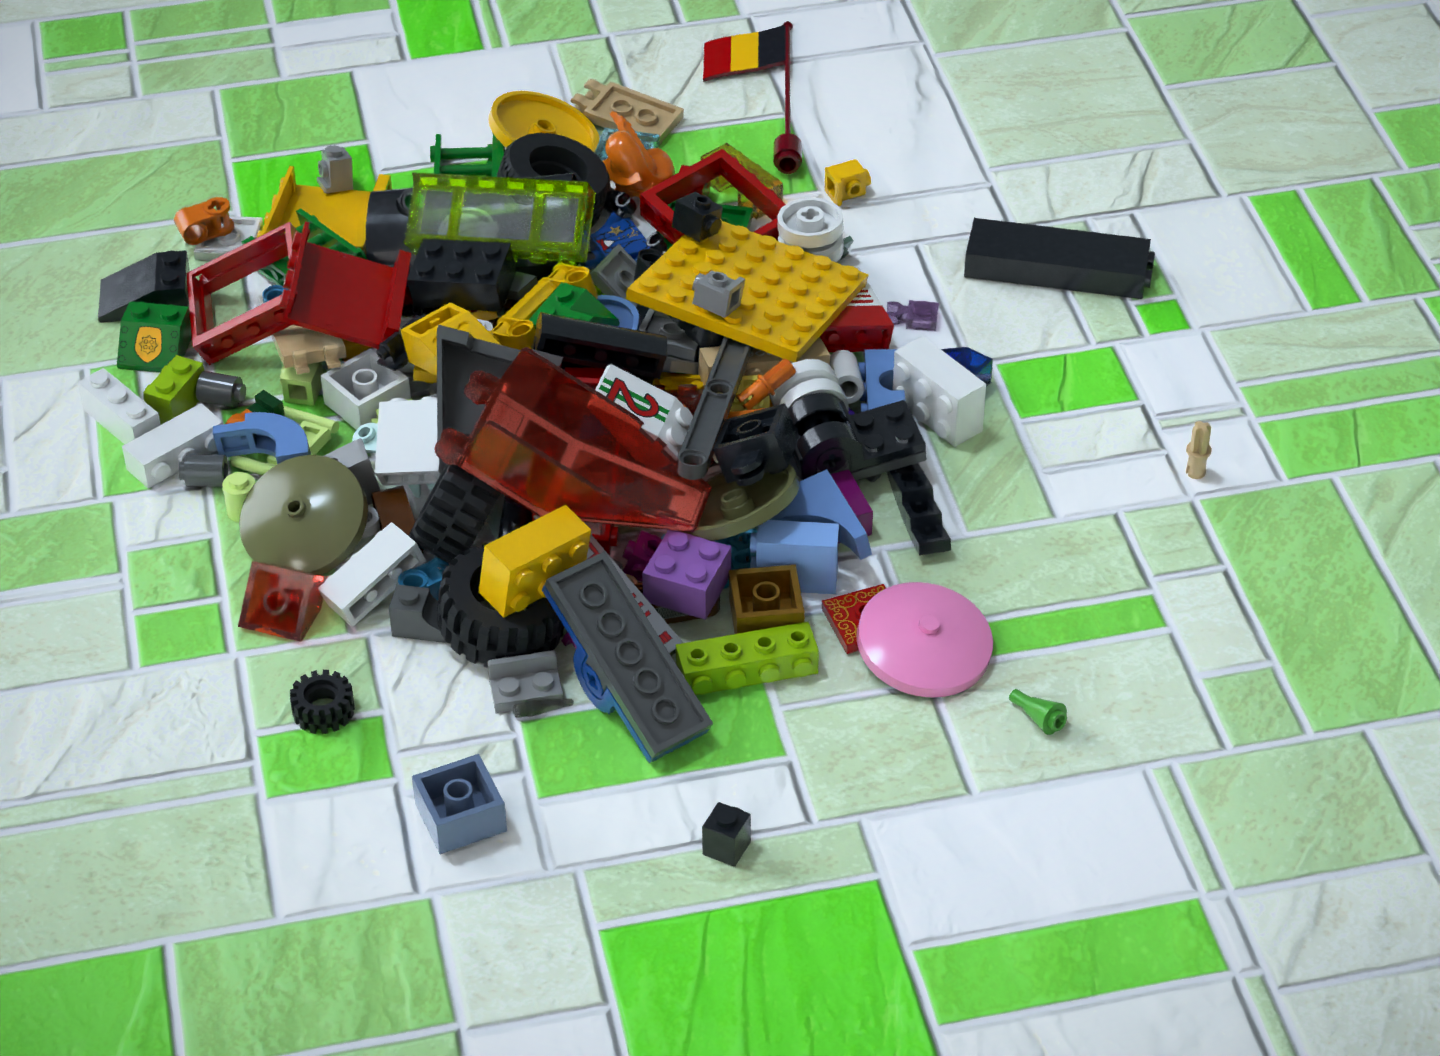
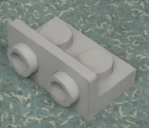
M554 650L488 661L489 684L495 714L564 703L557 669V656Z

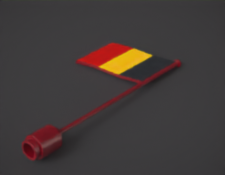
M785 21L779 27L722 37L705 42L703 82L723 76L755 72L785 64V134L779 135L774 141L773 161L775 167L781 173L792 174L796 172L802 164V142L798 136L791 134L790 30L793 28V24L790 21Z

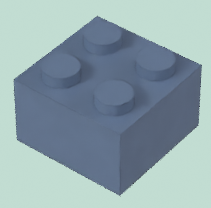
M479 754L412 776L415 805L439 854L507 832L505 803Z

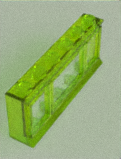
M412 172L413 190L406 239L403 242L412 251V254L417 255L424 238L511 243L515 262L518 259H529L532 263L546 264L547 260H552L574 266L576 262L587 261L595 201V191L588 182Z

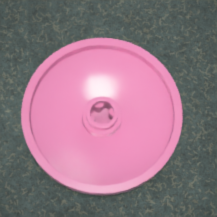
M909 582L888 587L868 601L859 620L857 645L865 664L883 682L907 694L934 698L958 694L972 687L980 680L990 662L993 651V636L990 626L981 611L961 594L936 584Z

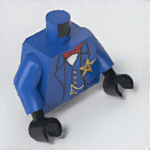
M625 192L618 194L615 199V204L619 208L617 212L613 211L605 224L598 231L591 234L590 251L579 255L581 266L587 267L589 270L594 269L618 244L636 262L638 252L642 249H655L661 253L667 251V244L660 233L654 232L646 240L629 217L623 218L625 214H633L637 209L636 202Z

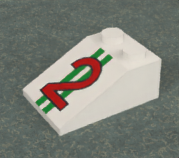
M610 364L606 367L588 403V407L647 471L654 473L678 460V455L693 415L675 396Z

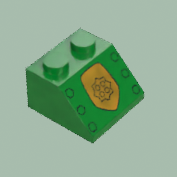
M130 301L121 319L117 368L161 373L163 367L168 365L176 355L184 357L192 339L189 307Z

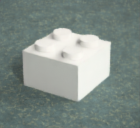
M372 348L342 363L341 367L333 368L320 375L324 404L356 430L364 424L371 423V419L377 418L376 409H379V402H387L393 398L411 399L409 378L398 369L393 371L377 364L376 361L380 358Z

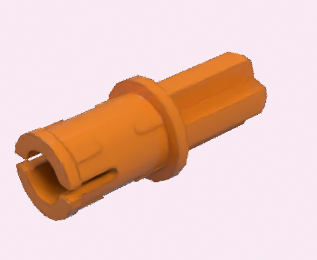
M783 359L764 375H757L758 379L740 394H737L736 397L741 403L752 395V398L743 405L746 410H751L768 395H775L774 391L795 375L796 370L789 360Z

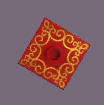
M884 584L822 600L821 609L846 654L859 651L857 628L861 613L873 596L886 589Z

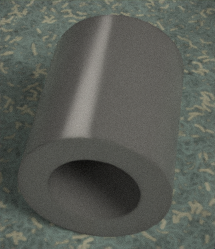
M203 371L200 374L196 385L198 401L236 408L245 399L246 385L243 384L241 377Z
M186 455L185 460L179 462V479L184 480L187 487H223L222 483L228 476L226 455Z

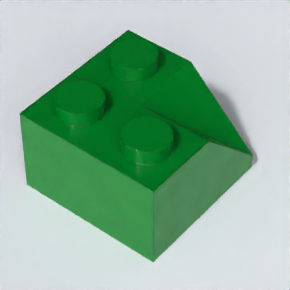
M563 282L529 319L533 322L535 330L540 312L619 326L620 324L619 319L587 289Z

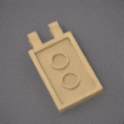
M589 79L584 84V88L591 91H588L585 95L575 94L571 99V103L576 104L574 107L582 112L593 124L614 132L619 130L609 113L614 111L618 115H622L631 123V127L637 133L641 142L656 148L684 117L683 108L611 81L606 86L595 79Z
M291 325L271 335L284 367H295L297 375L309 373L308 364L325 361L328 369L341 367L339 359L347 357L345 345L341 338L300 326Z

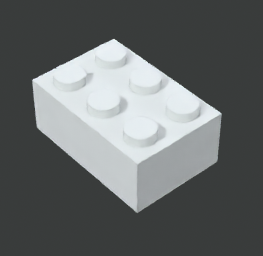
M924 336L894 351L893 390H905V401L911 414L917 420L926 424L940 438L945 439L954 447L983 431L986 383Z

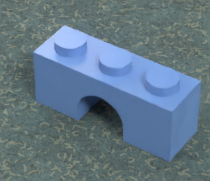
M865 349L864 362H858L862 381H864V392L860 401H865V403H861L860 412L905 400V390H893L894 351L898 349Z

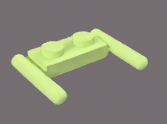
M283 406L285 417L300 423V426L306 433L311 455H315L331 439V433L335 434L339 430L338 421ZM241 455L232 456L230 459L233 467L263 475L277 465L276 458L271 455L267 457V463Z

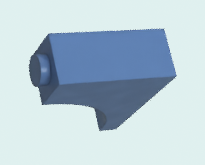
M827 469L800 481L799 491L793 501L780 513L769 519L839 524L840 543L850 548L860 560L872 555L866 531Z

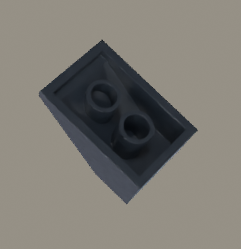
M187 250L156 252L101 279L98 310L99 323L121 321L130 301L189 307L186 273L190 271Z

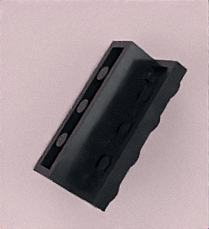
M540 312L536 322V332L531 350L534 349L563 357V362L559 369H565V367L606 369L607 366L612 364L653 385L655 378L660 379L667 358V337L661 334Z

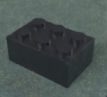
M423 238L407 278L413 306L441 308L448 303H453L465 310L502 312L517 271L511 243Z

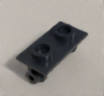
M416 315L408 323L402 326L401 329L423 318L426 315ZM399 332L393 333L378 345L379 349L376 350V354L380 359L376 361L377 364L393 371L403 368L408 364L405 345Z

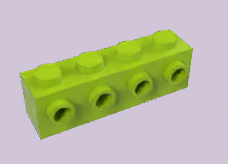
M809 621L675 644L676 665L695 695L818 674L819 649Z

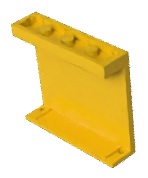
M289 166L285 177H282L280 180L279 192L273 196L272 208L270 212L265 214L264 227L262 231H258L257 238L288 222L297 228L300 226L296 211L302 209L309 215L316 216L319 222L356 248L360 247L366 255V218L371 192L347 190L325 194L321 187L296 185L294 166ZM379 174L373 191L392 190L391 175Z

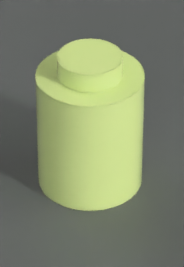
M232 473L222 483L227 515L234 522L240 523L242 506L249 491L255 484L254 477L248 473Z

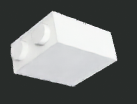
M428 396L423 397L421 400L409 401L404 398H393L387 402H379L375 475L383 486L436 484L447 464L446 449L437 445V398Z

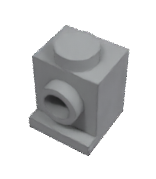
M336 145L328 146L321 150L322 161H318L320 177H317V183L325 194L353 190L352 157L344 147Z
M710 271L706 275L699 273L692 286L693 291H695L692 304L725 318L740 306L745 279L739 277L733 280L728 278L726 274Z

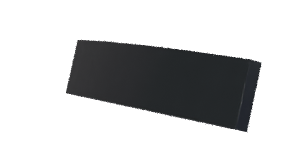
M919 463L888 471L887 475L901 517L919 556L951 551V538L942 525V512L934 501L933 486Z

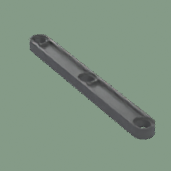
M724 336L678 455L677 472L681 477L696 480L705 477L714 456L713 447L725 419L728 418L753 347Z

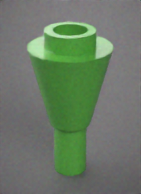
M1014 689L1010 693L1009 700L1023 708L1045 734L1051 735L1061 730L1066 724L1067 708L1063 703L1030 697L1018 689Z

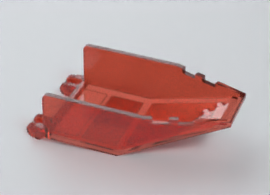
M527 347L520 350L500 379L482 370L474 371L471 374L470 382L466 384L463 390L464 394L477 405L485 404L469 437L460 431L457 432L456 429L448 427V429L445 428L442 431L441 440L436 443L434 448L436 456L441 458L447 465L456 464L539 517L567 505L583 522L694 532L698 527L712 487L702 478L689 480L681 477L677 472L678 462L664 450L667 444L659 437L654 440L641 428L644 422L636 415Z

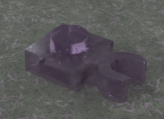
M909 300L908 306H904L895 301L887 302V314L894 325L906 323V329L936 331L939 303Z

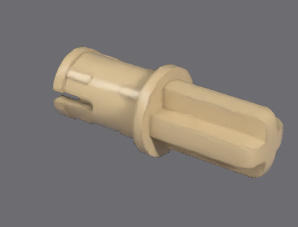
M1202 421L1195 422L1192 428L1191 442L1186 446L1188 461L1185 473H1188V477L1192 479H1201L1206 475L1207 460L1212 452V448L1209 445L1212 427L1209 423H1203Z

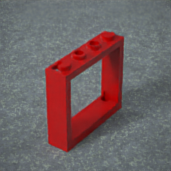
M721 149L641 193L640 215L674 245L684 234L671 227L674 210L668 204L721 175L772 220L753 232L762 236H771L778 241L777 215L786 204L777 197L773 190L768 189L761 183L755 174L745 169L735 157Z
M290 222L186 273L192 345L209 365L293 325L282 322L284 309L279 307L282 296L280 295L214 328L211 293L286 256L290 257L291 251H295L291 249L295 232H298Z

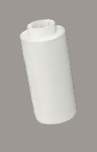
M838 350L830 355V367L838 378L839 386L843 389L848 404H851L862 397L864 385L855 355L847 350Z

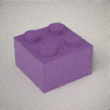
M668 529L642 573L643 596L650 604L706 620L729 580L731 546Z

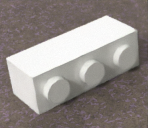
M102 368L78 381L83 410L124 445L161 425L158 412L106 369Z
M200 403L123 445L126 469L149 489L178 473L179 462L184 461L186 455H210L217 451L213 437V426L222 425L223 421Z
M391 522L382 531L378 532L360 551L353 554L333 575H330L317 589L327 605L353 627L396 588L398 577L402 572L422 565L426 559L417 543Z

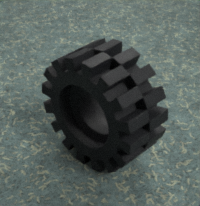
M317 670L311 671L312 677L308 678L304 674L300 677L301 682H294L293 689H290L292 715L295 723H300V728L304 731L309 727L310 733L316 734L317 729H321L322 734H328L327 728L332 727L334 732L338 731L339 723L345 727L349 723L348 718H353L355 705L351 683H348V678L345 676L340 677L339 672L334 671L331 676L329 670H323V674L318 675ZM323 698L333 700L332 702L325 705L311 704L312 702Z

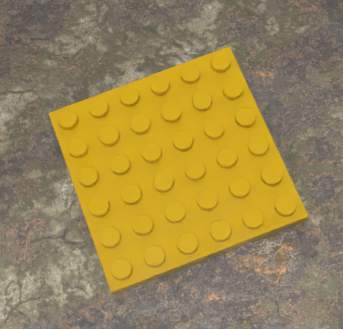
M722 221L718 233L703 241L698 242L684 234L627 288L625 299L791 362H797L867 285L869 274L859 271L856 267L844 266L833 262L826 256L811 254L799 246L781 243L771 236H762L751 232L744 226H735ZM710 271L724 273L733 280L739 277L744 278L745 283L740 306L724 318L692 304L695 292L692 286L699 273L706 275Z

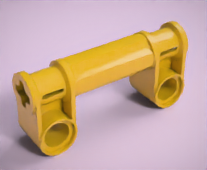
M563 262L557 263L553 267V272L548 277L540 279L523 298L498 319L497 325L489 331L490 334L503 346L530 352L536 330L533 322L529 319L561 282L587 289L596 299L598 298L589 269L583 266L568 265Z

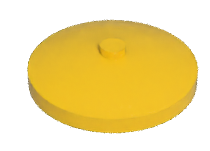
M533 91L504 93L493 102L488 116L491 131L506 148L518 138L534 133H552L565 136L587 146L594 153L597 152L599 147V134L593 123L582 112L558 98Z

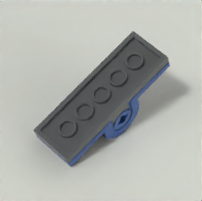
M606 551L546 580L542 591L577 646L573 662L582 689L592 704L600 711L608 712V714L617 711L648 763L665 756L709 731L713 725L712 720Z

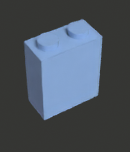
M768 520L758 526L757 533H751L750 553H756V556H751L750 568L796 564L801 593L836 594L839 524Z

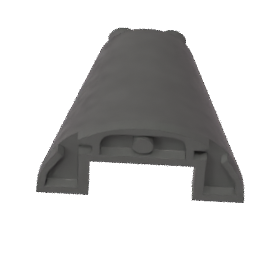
M438 325L437 445L446 449L445 456H452L464 434L475 433L478 435L498 393L532 413L561 367L563 357L534 349L531 350V353L476 339L469 332Z

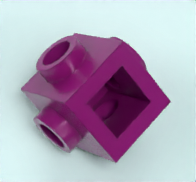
M641 530L636 541L630 539L622 554V558L627 560L623 572L643 582L642 573L662 539Z

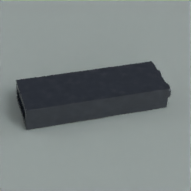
M974 218L965 255L964 277L1142 299L1144 287L1150 288L1152 270L1147 269H1153L1155 252L1150 251L1151 239Z

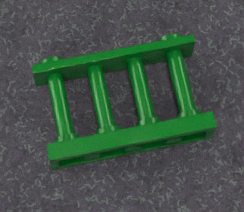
M436 134L435 145L430 146V161L434 163L433 186L457 184L442 183L443 177L487 176V178L492 179H486V181L496 180L505 152V146L493 134L492 144H487V147L443 148L442 135ZM488 158L487 164L443 165V160Z
M302 209L296 211L300 226L295 229L299 233L302 232L305 221L310 223V234L307 242L367 260L365 253L360 247L356 248L319 222L316 216H311ZM250 236L243 240L242 244L244 245L255 238ZM286 256L258 270V272L275 285L283 286L286 273L290 270L287 268L289 257Z

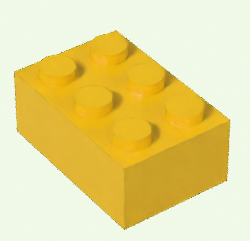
M564 505L484 546L478 592L503 618L516 611L524 610L529 604L543 597L546 598L542 589L548 578L587 559L591 529L567 505Z

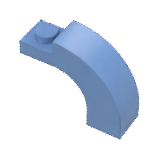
M265 412L245 413V421L213 426V437L218 455L232 457L264 453L274 456L277 464L294 457L311 455L307 436L302 427L295 421L282 415Z

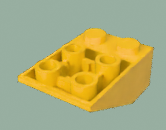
M448 303L401 329L408 361L436 376L438 325L469 332L476 339L501 345L468 310L453 303Z

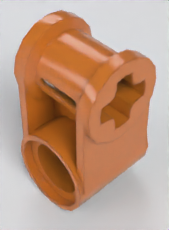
M214 197L205 202L184 207L174 217V223L181 236L190 245H197L219 236L228 235L234 230V222L228 213L230 204L223 197Z

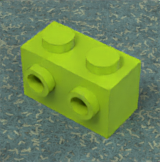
M176 355L168 365L163 367L156 379L145 388L143 399L158 412L161 425L195 407L199 402L196 397V385L200 374L204 371L202 362Z

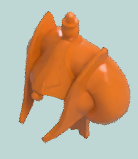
M614 111L609 113L619 131L608 137L605 143V152L608 158L603 160L609 173L610 180L615 183V191L625 192L630 198H640L641 193L675 175L673 162L666 152L660 148L646 150L637 133L631 127V123Z

